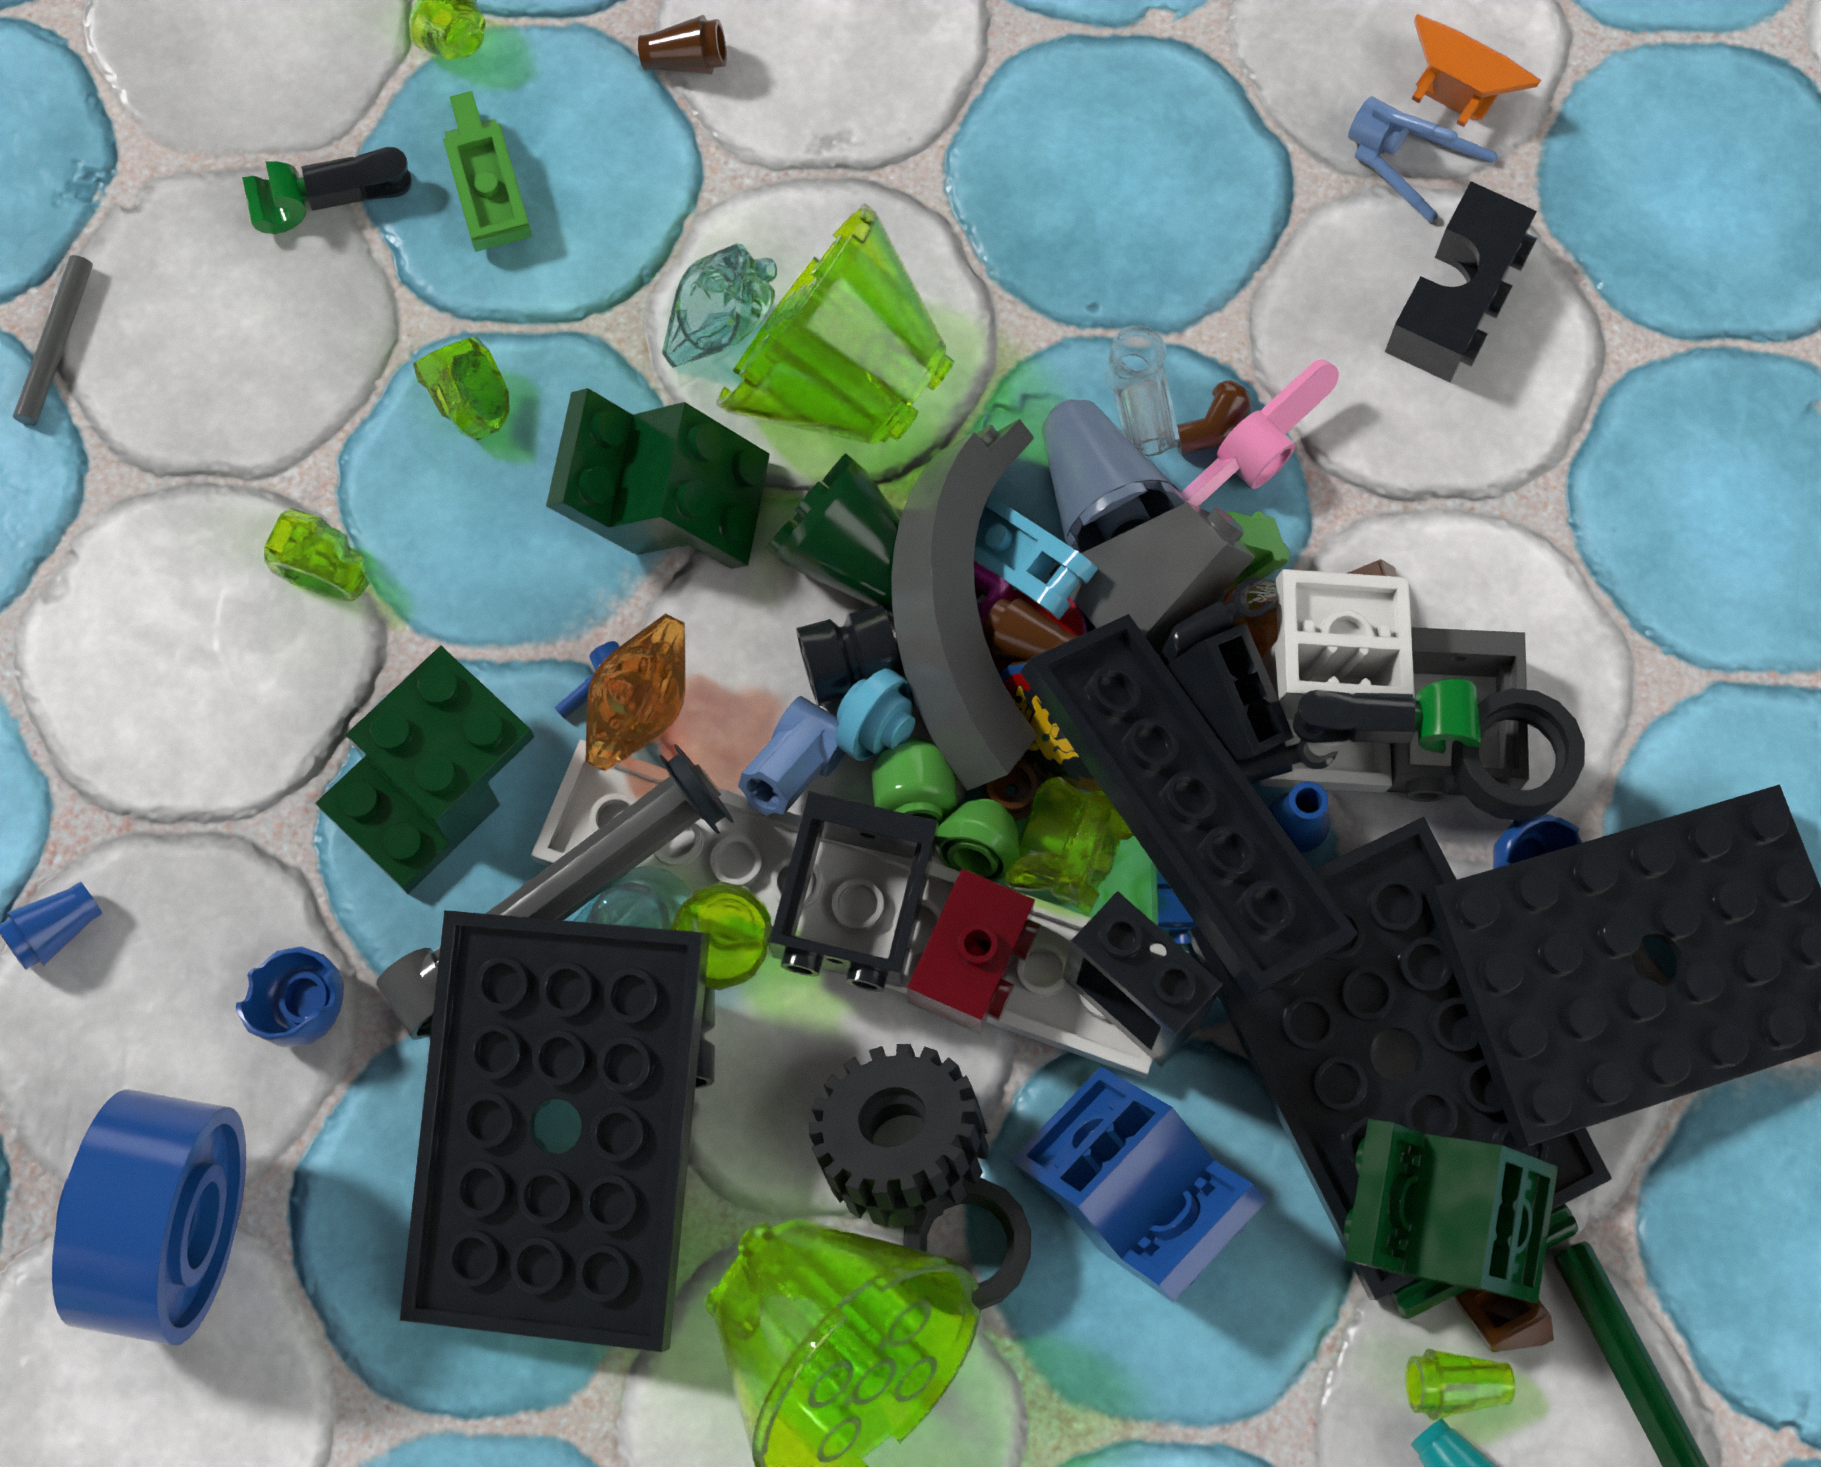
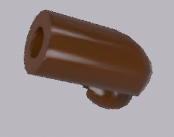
M1226 380L1216 385L1212 391L1214 399L1205 418L1174 425V440L1179 454L1182 455L1220 446L1229 433L1250 413L1251 399L1249 392L1238 382Z

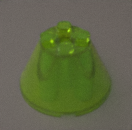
M864 203L834 232L833 237L836 240L819 260L814 256L753 338L732 370L742 378L738 386L732 392L724 386L716 400V406L724 412L874 445L879 441L885 443L890 437L896 441L899 440L910 428L919 413L912 406L926 387L933 391L947 376L954 364V360L945 354L947 346L877 212Z
M804 1219L790 1220L775 1227H772L768 1222H760L752 1226L739 1241L738 1253L740 1255L734 1260L721 1282L710 1291L705 1300V1309L715 1321L755 1467H868L862 1458L876 1449L891 1435L901 1444L922 1423L946 1393L971 1349L981 1311L972 1303V1290L975 1291L979 1288L978 1283L972 1274L957 1261L941 1255Z

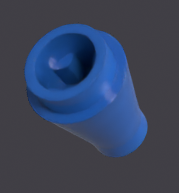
M1301 782L1294 786L1292 790L1277 797L1269 806V810L1299 852H1308L1317 848L1324 842L1329 833L1328 796L1326 791L1317 783Z
M79 882L67 890L7 912L9 919L0 924V935L25 970L38 962L45 966L89 922L100 916L102 911L83 883Z

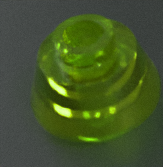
M417 0L411 11L409 19L410 37L412 42L421 50L448 60H456L473 55L480 48L484 40L486 23L477 0Z

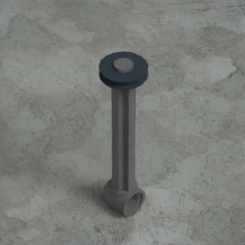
M674 744L678 754L667 761L664 756L659 755L669 772L667 779L485 914L565 920L699 819L705 820L719 834L720 832L715 824L724 817L731 823H734L733 818L719 798L722 795L706 771L700 764L694 765L682 749ZM422 948L403 956L389 966L376 982L377 987L413 1040H419L431 1035L440 948L436 951H433L431 948Z

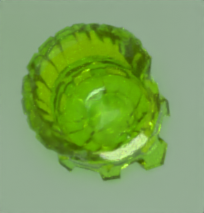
M1062 777L1048 778L1038 788L1028 813L1029 816L1019 837L1020 859L1006 871L1005 883L1012 890L1026 892L1049 891L1050 897L1057 898L1061 904L1070 903L1088 916L1100 896L1097 892L1099 885L1111 873L1117 858L1120 841L1128 840L1134 835L1103 790L1098 792L1091 790L1089 793L1073 787Z

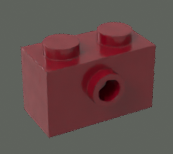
M961 868L907 986V1002L978 1034H981L988 1017L999 1021L1015 985L1005 980L1013 959L1016 957L1023 961L1027 960L1041 927V924L1031 920L1035 899Z

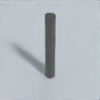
M71 255L68 259L13 413V418L23 424L35 426L38 423L93 267L92 262L84 257Z

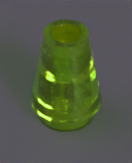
M1427 1349L1423 1356H1411L1407 1362L1405 1387L1408 1403L1414 1413H1426L1432 1420L1496 1407L1498 1405H1509L1513 1402L1515 1379L1513 1370L1508 1362H1495L1493 1360L1434 1349Z

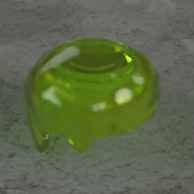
M720 881L695 890L677 911L669 930L710 933L705 987L720 991L745 983L755 976L770 950L769 939L773 926L772 917L766 903L749 888Z

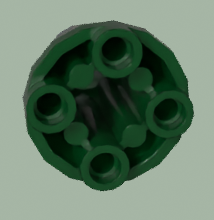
M845 453L822 480L829 489L818 481L794 510L797 514L793 520L798 523V526L788 520L765 549L784 565L871 607L883 605L886 614L893 617L891 576L894 545L900 517L866 469Z

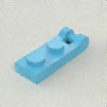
M991 494L989 495L978 525L974 561L1006 580L1017 591L1060 620L1071 606L1067 601L1069 596L1081 581L1087 584L1098 570V567L1057 537ZM1054 563L1060 565L1048 583L1044 584L1041 580Z

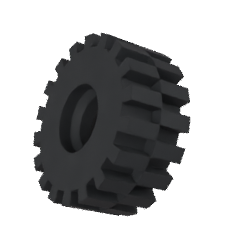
M897 1044L896 1055L887 1057L883 1046L870 1049L869 1053L872 1061L860 1065L856 1057H853L843 1064L847 1076L842 1081L831 1074L823 1084L829 1099L816 1097L811 1108L817 1121L809 1122V1136L814 1145L812 1150L834 1196L839 1203L844 1200L849 1212L861 1219L867 1210L873 1224L887 1226L890 1214H896L901 1227L916 1225L915 1212L926 1210L930 1220H933L944 1214L940 1205L941 1201L949 1197L957 1206L967 1196L962 1183L964 1179L977 1184L983 1173L978 1158L987 1159L989 1145L985 1134H988L973 1087L967 1075L962 1076L959 1065L948 1057L943 1063L941 1062L937 1050L924 1046L920 1057H916L911 1044ZM912 1115L922 1119L923 1125L919 1132L903 1144L883 1147L875 1145L873 1142L875 1132L881 1125L892 1118Z

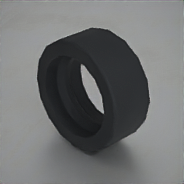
M1511 688L1490 694L1478 704L1480 739H1482L1485 731L1496 722L1503 720L1522 721L1538 729L1549 740L1556 755L1555 768L1550 779L1538 788L1531 790L1512 789L1496 781L1483 767L1479 756V747L1466 746L1462 742L1454 740L1452 743L1451 769L1459 790L1476 808L1498 819L1524 821L1545 815L1572 790L1584 767L1585 740L1577 720L1559 701L1537 690Z
M979 1178L977 1184L964 1179L962 1183L967 1196L959 1204L977 1205L989 1210L1001 1222L1005 1231L1007 1254L1001 1268L988 1280L975 1285L956 1284L943 1278L932 1266L927 1253V1235L935 1219L930 1220L926 1210L915 1212L916 1225L904 1226L903 1256L912 1282L930 1301L952 1311H980L1001 1303L1020 1284L1031 1257V1228L1022 1206L1005 1188L983 1178ZM949 1197L940 1202L943 1212L956 1206Z

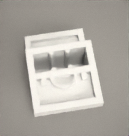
M1282 569L1276 577V600H1278L1277 640L1263 656L1262 662L1294 735V738L1285 742L1286 746L1297 744L1300 741V738L1294 732L1292 724L1300 699L1309 691L1324 690L1345 692L1352 695L1354 693L1413 694L1414 697L1409 578ZM1351 740L1327 743L1308 742L1310 751L1315 755L1325 756L1335 751H1338V754L1333 762L1323 769H1312L1301 762L1292 765V772L1260 781V786L1293 788L1301 782L1309 781L1319 784L1324 790L1385 793L1392 786L1390 743L1352 742Z

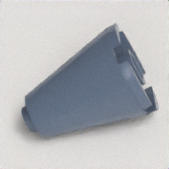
M1071 399L1059 403L1050 411L1042 426V436L1067 545L1079 553H1083L1185 503L1177 487L1095 403L1089 400Z

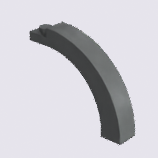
M1020 419L999 431L993 425H989L978 433L973 432L936 453L921 472L908 496L900 518L894 545L891 576L892 610L897 644L904 672L916 706L931 738L967 791L1008 775L1038 737V733L1015 704L993 662L978 613L974 585L975 541L985 503L994 485L1006 469L1034 439Z

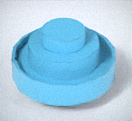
M884 668L874 673L869 679L858 681L849 689L837 712L839 725L836 732V743L840 750L855 760L865 761L875 754L880 755L887 748L893 750L898 744L905 743L908 740L915 726V718L911 716L913 711L912 692L907 679L893 670Z

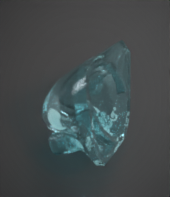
M736 243L703 257L689 266L682 276L675 293L662 350L663 356L672 368L726 351L745 340L761 324L775 299V290L769 283L777 276V266L773 259L768 257L753 259L743 244Z

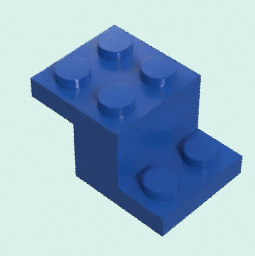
M1102 1066L1010 1160L1025 1179L1061 1204L1101 1253L1171 1302H1174L1188 1286L1198 1279L1203 1269L1234 1236L1246 1227L1248 1221L1267 1202L1254 1183L1212 1158L1172 1106Z

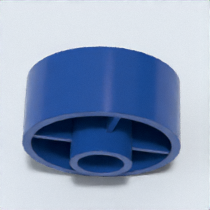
M130 1089L117 1092L102 1106L80 1144L70 1173L65 1181L57 1210L52 1255V1289L57 1313L66 1325L169 1345L183 1344L196 1332L207 1315L222 1282L241 1213L246 1176V1139L241 1117L235 1109Z

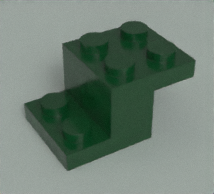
M586 388L571 392L546 507L635 555L688 545L730 569L749 565L770 453L686 402L631 414L591 389Z
M440 645L345 734L362 759L315 804L406 894H409L500 806L488 782L534 738V734L518 716Z
M1368 1119L1366 1136L1360 1142L1356 1153V1169L1359 1179L1355 1203L1347 1215L1344 1226V1237L1347 1244L1345 1261L1409 1278L1485 1291L1511 1299L1538 1304L1558 1166L1503 1145L1428 1135L1393 1122Z

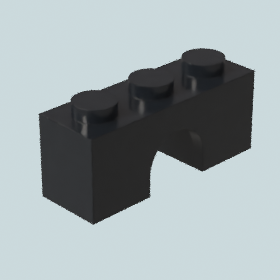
M1471 181L1445 229L1435 255L1436 259L1459 270L1467 283L1461 286L1448 287L1420 276L1394 325L1385 353L1447 382H1451L1461 362L1472 367L1488 333L1478 329L1486 314L1497 319L1513 285L1503 281L1509 268L1512 267L1521 271L1536 243L1537 238L1528 234V230L1537 211Z

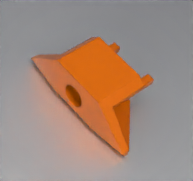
M1417 14L1415 16L1414 24L1428 67L1416 83L1418 88L1413 94L1412 100L1420 103L1426 95L1461 114L1456 124L1465 127L1469 119L1482 120L1498 94L1535 88L1541 82V79L1507 56L1464 33Z

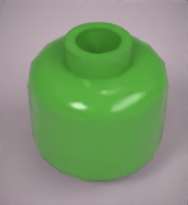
M910 737L905 743L898 744L893 750L890 748L885 749L874 760L871 774L875 807L938 821V827L956 810L958 804L956 777L935 744L928 743L921 738Z

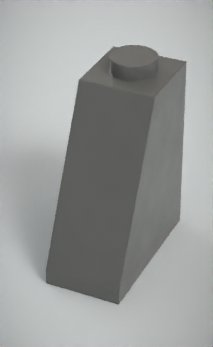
M1187 502L1081 553L1095 564L1098 570L1087 584L1081 581L1069 597L1096 628L1129 614L1157 654L1160 655L1173 627L1213 604L1252 562L1255 556L1239 540L1245 531L1225 511L1215 507L1210 513ZM1057 565L1051 571V573L1049 574L1051 577L1055 574L1060 565Z

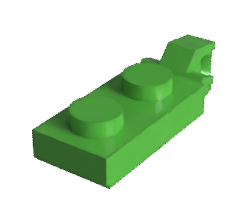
M472 91L450 96L458 129L444 132L446 138L443 139L475 252L533 237L501 125L497 124L496 119L481 122Z

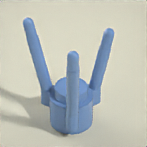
M1373 96L1363 103L1348 133L1350 140L1360 144L1354 157L1371 166L1429 222H1434L1437 219V212L1380 156L1381 154L1387 152L1394 155L1402 146L1408 133L1489 163L1495 162L1498 158L1496 152L1459 138L1458 134L1453 130L1403 113Z

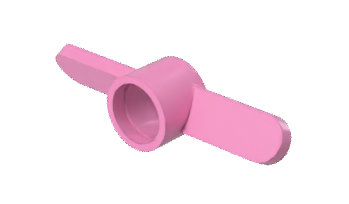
M1324 359L1316 360L1261 411H1255L1242 420L1220 445L1217 451L1219 458L1181 492L1185 503L1188 502L1197 507L1200 506L1234 473L1251 489H1257L1271 479L1288 461L1296 448V444L1285 434L1332 392L1339 377L1337 367Z

